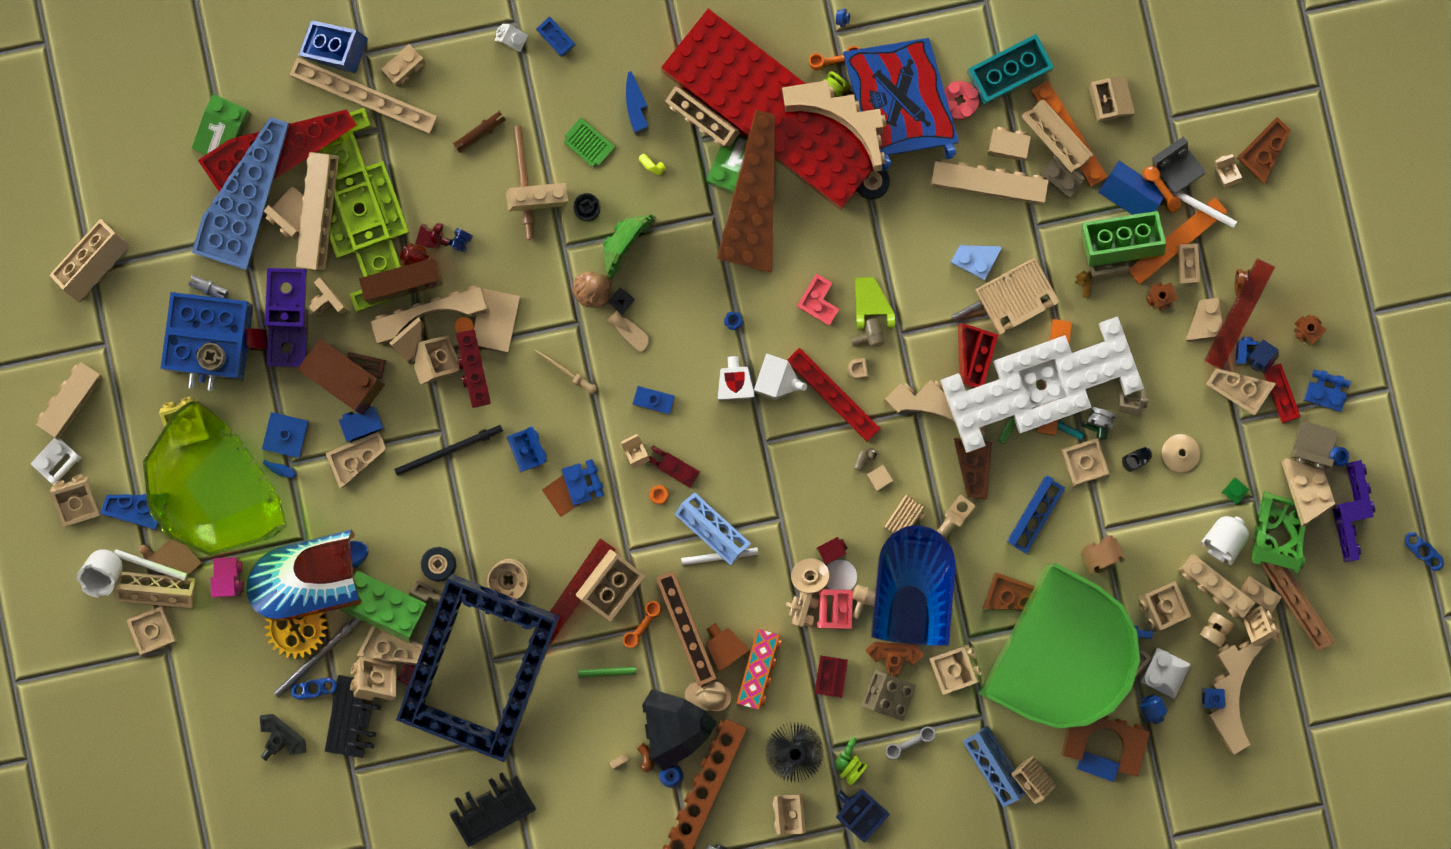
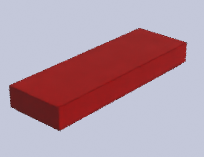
M1282 364L1271 366L1264 374L1266 381L1276 383L1270 393L1281 423L1300 418L1301 415Z

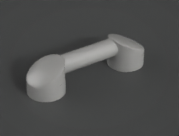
M926 726L921 729L920 735L900 745L889 744L885 750L886 756L894 760L899 758L901 752L921 742H932L935 738V730L932 727Z

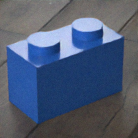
M371 405L363 416L359 413L353 414V412L342 415L343 418L339 420L346 442H352L385 429L377 407H371Z

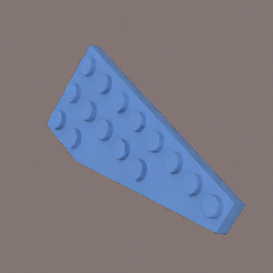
M273 117L269 118L254 143L249 147L243 159L238 163L223 185L219 194L203 214L192 253L248 270L290 123Z

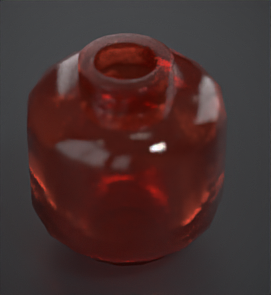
M408 243L402 247L399 260L402 261L403 266L428 260L429 255H426L425 247Z

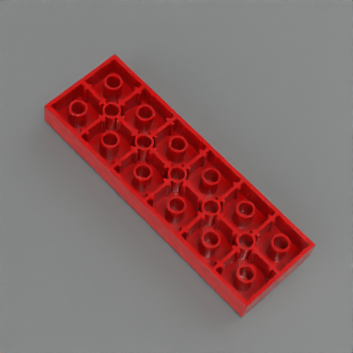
M709 8L661 67L662 73L739 129L740 133L746 138L749 136L755 110L774 114V159L841 211L873 170L871 158L864 145L846 126L818 113L804 111L786 112L782 88L806 83Z

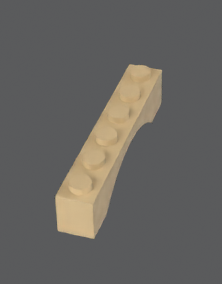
M477 285L466 288V291L459 293V291L449 293L448 297L443 299L441 297L430 299V303L424 305L423 303H417L408 310H404V308L393 311L394 314L386 316V314L376 316V320L371 321L377 343L384 345L391 342L417 318L420 319L441 311H453L472 317L488 312L489 307L483 289L481 287L477 288Z

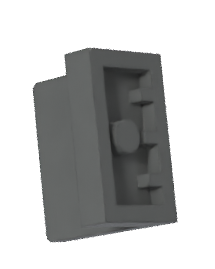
M1184 136L1152 157V166L1158 168L1161 178L1174 194H1177L1206 173L1189 151L1188 141Z

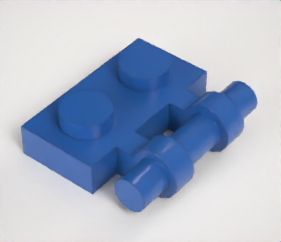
M1314 369L1312 377L1318 378L1317 384L1309 382L1304 401L1341 412L1347 393L1341 392L1340 389L1342 386L1349 388L1351 381L1344 379L1340 375L1334 376L1328 374L1327 371ZM1324 382L1334 383V388L1331 389L1323 386Z
M593 459L585 461L588 468L582 470L580 463L562 469L573 506L592 500L590 492L595 491L597 498L604 496L602 489L604 486L599 480L598 468L594 465ZM590 475L593 485L587 486L584 476Z

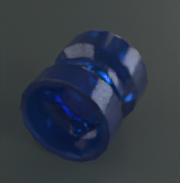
M456 228L454 232L455 237L450 239L448 245L465 253L467 242H471L473 236L462 229Z

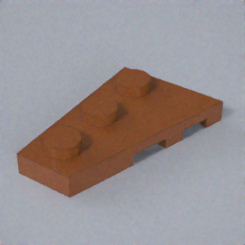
M1276 117L1236 159L1264 185L1291 130Z
M995 572L982 609L1023 610L1035 586Z

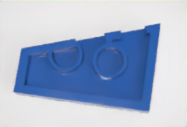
M169 494L106 495L100 514L157 531Z

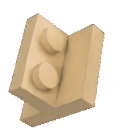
M320 277L314 281L323 295H317L310 301L312 304L308 307L313 313L319 316L333 305L337 312L342 316L345 315L348 309L326 282Z

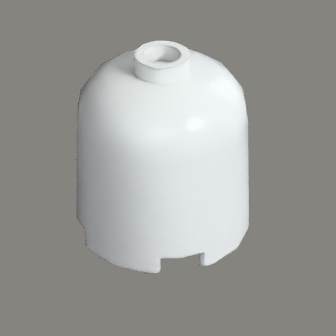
M1224 516L1216 521L1200 544L1202 547L1206 545L1209 548L1208 553L1221 562L1227 560L1229 561L1228 564L1232 565L1248 542L1249 531L1241 518L1237 516L1235 518Z
M97 550L93 552L77 573L76 580L81 584V590L95 598L104 595L109 596L122 574V561L117 554L110 550Z

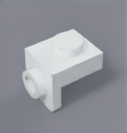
M502 24L496 31L495 41L503 43L517 52H521L528 34L510 24Z

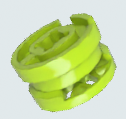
M830 71L828 78L823 80H828L829 87L833 86L834 97L844 96V93L851 89L850 85L833 71Z
M856 755L843 772L839 774L842 779L845 778L850 786L868 766L865 762H860V758Z

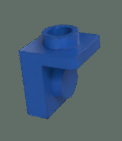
M1242 337V340L1236 342L1235 365H1244L1246 361H1249L1250 350L1247 349V346L1256 347L1258 346V341H1253L1252 337Z
M1202 688V708H1225V690Z

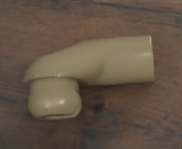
M874 448L860 451L853 468L862 471L865 462L876 460L879 457L878 451Z

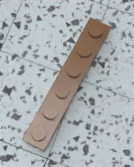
M1261 561V566L1317 651L1333 644L1335 639L1288 568Z

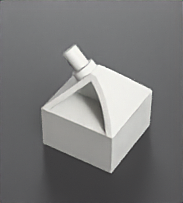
M766 353L754 393L777 400L794 391H805L807 389V384L798 380L789 361Z

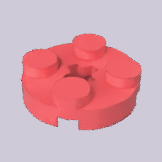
M957 81L950 83L944 89L952 119L963 120L976 112L979 105V96L977 89L971 84ZM963 96L965 103L957 105L955 97Z

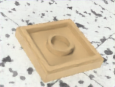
M1098 438L1061 450L1073 486L1110 475Z
M164 606L126 620L140 656L177 642Z

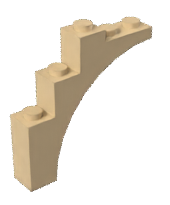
M828 80L782 88L786 112L804 111L818 113L843 124L864 145L871 158L874 172L882 171L885 157L884 152L880 153L879 146L882 145L880 134L883 133V127L886 126L885 115H881L880 109L860 112L859 101H855L854 94L834 98L833 86L829 87Z
M1273 638L1256 647L1252 642L1246 640L1238 645L1240 648L1238 650L1235 645L1229 646L1227 643L1218 648L1219 652L1215 654L1227 675L1222 673L1215 677V682L1211 686L1213 689L1225 690V708H1210L1211 712L1207 716L1229 752L1233 755L1251 745L1243 729L1239 708L1240 690L1245 673L1253 658L1264 646L1274 640Z

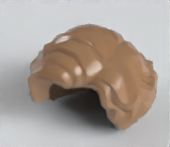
M594 271L583 272L577 275L573 281L572 292L581 305L599 308L608 301L612 283L606 275L596 274Z

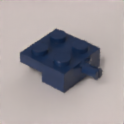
M862 788L850 798L841 790L839 793L844 798L839 794L836 797L844 805L835 817L865 843L887 819L890 813Z

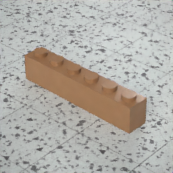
M672 571L656 577L698 686L717 679L675 572Z

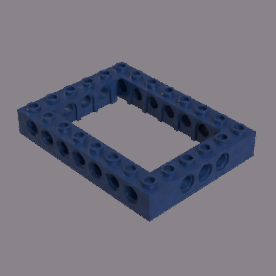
M451 574L445 584L396 721L505 762L560 616ZM462 603L469 608L472 606L485 611V614H493L503 618V621L519 624L524 629L535 627L529 639L527 651L522 658L521 667L516 674V681L509 693L510 697L503 709L502 718L495 731L425 704Z

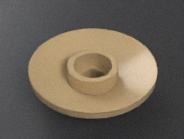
M1184 434L1174 435L1164 443L1162 459L1165 465L1172 471L1179 473L1187 472L1197 465L1200 459V448L1192 437ZM1183 449L1185 451L1184 457L1179 455V450Z
M814 558L801 560L794 566L791 572V580L794 587L800 592L809 594L817 593L824 589L830 577L828 567L822 561ZM813 577L814 580L809 581L808 578Z

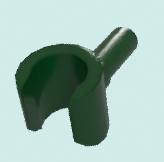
M1083 422V427L1097 432L1096 438L1107 439L1108 432L1105 428Z

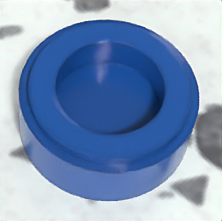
M1335 447L1331 450L1330 459H1334L1333 465L1344 466L1347 464L1349 452L1346 448Z

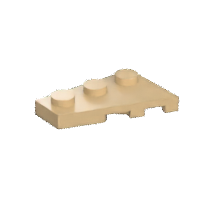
M1218 368L1214 370L1206 385L1254 416L1276 384Z
M379 431L326 453L340 489L387 450Z
M372 626L357 654V658L361 656L379 661L416 665L423 645L413 640L407 643Z

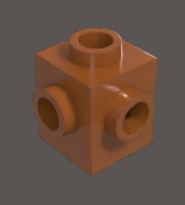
M1161 282L1152 285L1151 290L1147 292L1148 295L1146 296L1148 305L1152 306L1154 310L1159 308L1160 311L1170 308V304L1178 300L1171 282L1162 285Z
M1308 315L1306 317L1301 316L1295 322L1297 327L1293 331L1296 333L1297 339L1311 346L1325 333L1326 329L1321 325L1322 322L1314 315Z

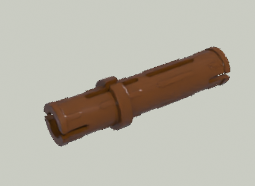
M498 111L489 119L482 120V124L456 142H453L455 148L461 143L463 144L457 148L458 152L461 153L472 143L488 132H493L492 129L506 121L504 116L496 120L502 113Z

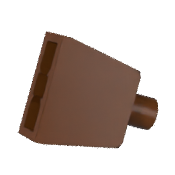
M714 623L706 629L712 637L706 644L719 671L750 651L729 628L721 632L717 624Z

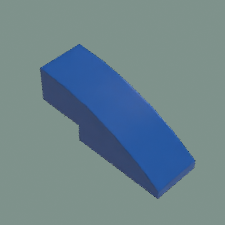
M632 71L628 72L626 82V103L634 134L637 135L649 129L642 111L648 109V106Z

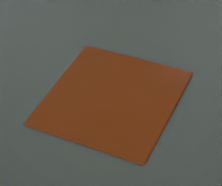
M564 475L542 489L560 517L578 506H573Z

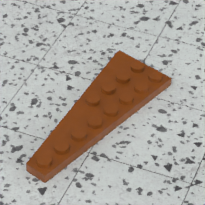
M755 110L717 254V259L767 272H772L774 114Z

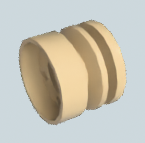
M509 558L499 561L492 567L488 574L487 585L492 590L518 599L527 589L530 577L523 563ZM505 575H506V576L512 575V576H513V578H512L513 583H511V582L506 583V582H505V580H506Z

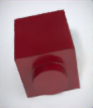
M838 537L817 547L825 565L845 555V550L848 549L844 540H839Z

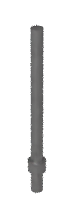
M353 618L349 623H345L341 630L274 691V694L279 698L346 635L349 636L354 632L353 629L362 620Z

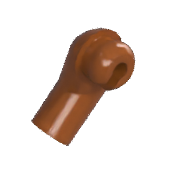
M643 742L637 750L644 756L643 764L641 765L642 771L649 772L653 770L655 764L649 760L648 751L651 750Z

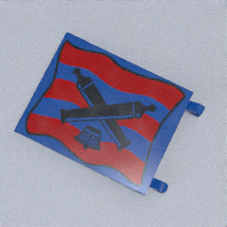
M929 38L843 52L856 101H859L860 112L880 109L881 115H885L886 126L883 127V133L880 134L882 145L879 146L880 153L884 152L885 164H882V170H888L892 164L889 155L944 146L945 157L947 159L954 157L956 149L953 144H958L959 140Z

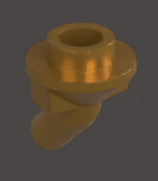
M1083 270L1075 277L1077 281L1074 283L1081 286L1084 285L1083 297L1090 298L1091 272L1088 271L1086 273Z

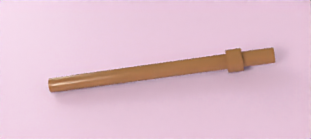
M515 126L520 186L524 187L528 186L522 126ZM523 210L524 216L522 221L523 225H525L526 239L531 240L534 239V216L531 215V210Z

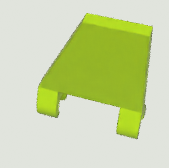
M856 277V328L864 329V315H887V328H894L895 314L875 278Z

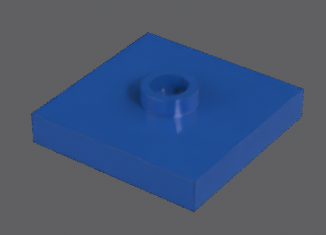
M271 412L262 449L300 458L309 421Z

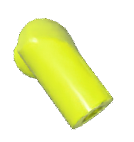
M642 154L638 159L648 171L656 175H662V172L666 171V167L662 162L655 165L646 154Z

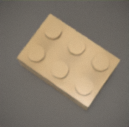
M610 549L576 593V596L611 622L645 575Z

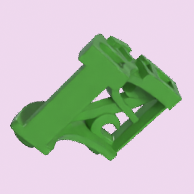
M1264 491L1258 511V516H1260L1258 521L1260 524L1259 526L1256 525L1253 541H1255V545L1252 548V563L1260 565L1262 561L1293 569L1294 573L1298 574L1299 569H1303L1305 564L1303 541L1306 526L1302 527L1300 519L1294 517L1296 510H1293L1289 516L1286 514L1289 505L1295 507L1293 499ZM1272 501L1278 502V503H1282V504H1286V506H1285L1284 509L1282 510L1279 506H1277V505H1276L1275 503H1273ZM1277 517L1278 521L1275 524H1271L1269 522V518H1272L1273 521H1275ZM1282 522L1289 532L1291 540L1285 545L1278 547L1276 540L1267 534L1266 531L1275 530Z

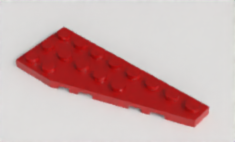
M345 109L290 123L274 179L307 159L309 152L316 153L356 127L357 123L349 111ZM260 131L229 139L198 160L219 192L238 163L243 159L249 147L254 143Z

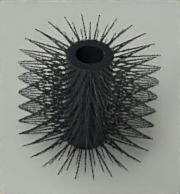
M794 722V738L791 725V741L789 736L787 738L784 732L783 736L778 728L777 731L781 737L775 731L774 733L777 736L771 733L773 739H770L771 748L768 745L765 746L769 749H766L765 752L774 753L767 758V762L770 758L769 762L772 772V764L775 768L774 775L778 772L781 778L784 776L783 780L787 776V782L790 776L792 783L793 770L795 781V764L798 782V764L800 768L801 766L803 767L805 772L806 768L811 776L810 770L816 775L813 769L817 771L818 769L815 766L820 768L819 765H822L820 759L824 756L819 753H823L824 750L819 751L823 748V745L820 747L822 741L820 743L819 736L816 738L815 730L813 731L812 727L811 733L809 727H806V724L803 727L801 723L799 730V724L797 723L795 737ZM792 749L800 750L796 756L790 755V751Z

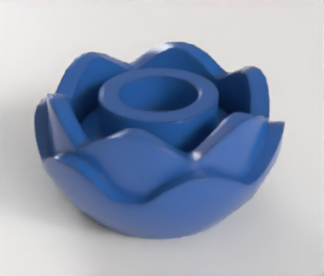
M676 764L659 773L661 783L668 788L679 786L684 777L680 766Z

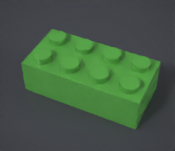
M1158 211L1082 223L1081 236L1089 267L1165 254L1166 241Z
M356 571L353 582L359 600L339 604V610L409 643L426 611L427 604L362 572Z

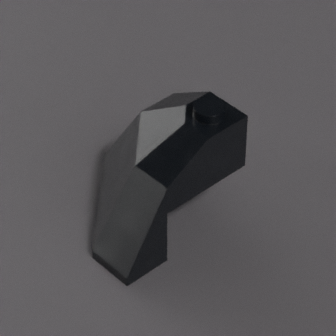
M654 689L650 690L642 704L643 713H646L647 724H645L646 738L650 742L649 760L661 771L667 770L692 755L709 738L717 722L705 710L686 699Z

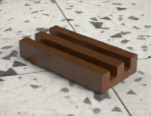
M348 352L347 358L350 360L351 357L381 363L379 367L353 361L360 367L379 370V374L368 373L375 378H383L386 360Z

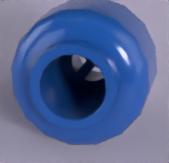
M1151 694L1141 699L1142 703L1139 705V709L1146 722L1158 724L1164 721V716L1168 710L1160 696Z

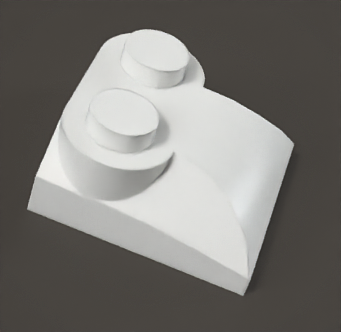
M1156 647L1140 682L1175 699L1191 664Z

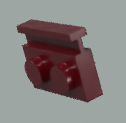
M820 655L814 694L842 698L848 659Z

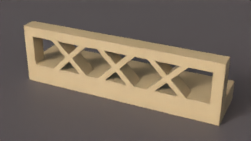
M1044 99L1040 100L1032 110L1025 112L1021 116L1071 173L1082 168L1093 156L1091 151Z
M122 572L114 588L115 598L117 602L193 608V592L196 578H187L186 581L172 576ZM123 579H131L133 581L129 584H122ZM144 581L151 582L148 586H144L141 583ZM164 582L171 584L168 587L160 586V584ZM183 584L190 585L189 590L180 589L179 586Z

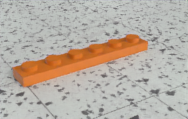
M1048 80L1032 89L1031 93L1037 103L1044 99L1091 151ZM1094 154L1080 168L1090 188L1108 177Z

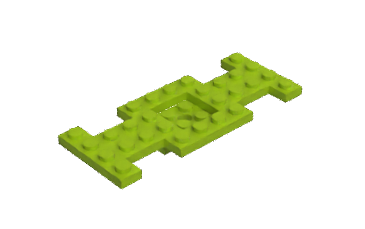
M365 108L350 112L357 126L320 149L319 153L339 156L329 235L337 259L356 253L363 276L366 277L401 267L392 239L410 232L384 161L367 167L363 161L354 133L372 126ZM357 204L365 206L363 213H355L354 208ZM362 289L350 293L356 312L393 300L389 299L369 305L364 300Z

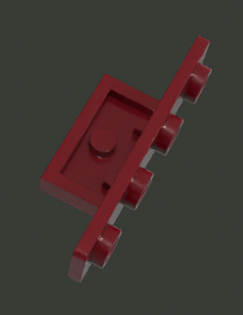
M475 330L459 332L456 334L461 355L458 358L460 369H464L465 376H462L464 388L468 387L472 408L490 405L491 401Z

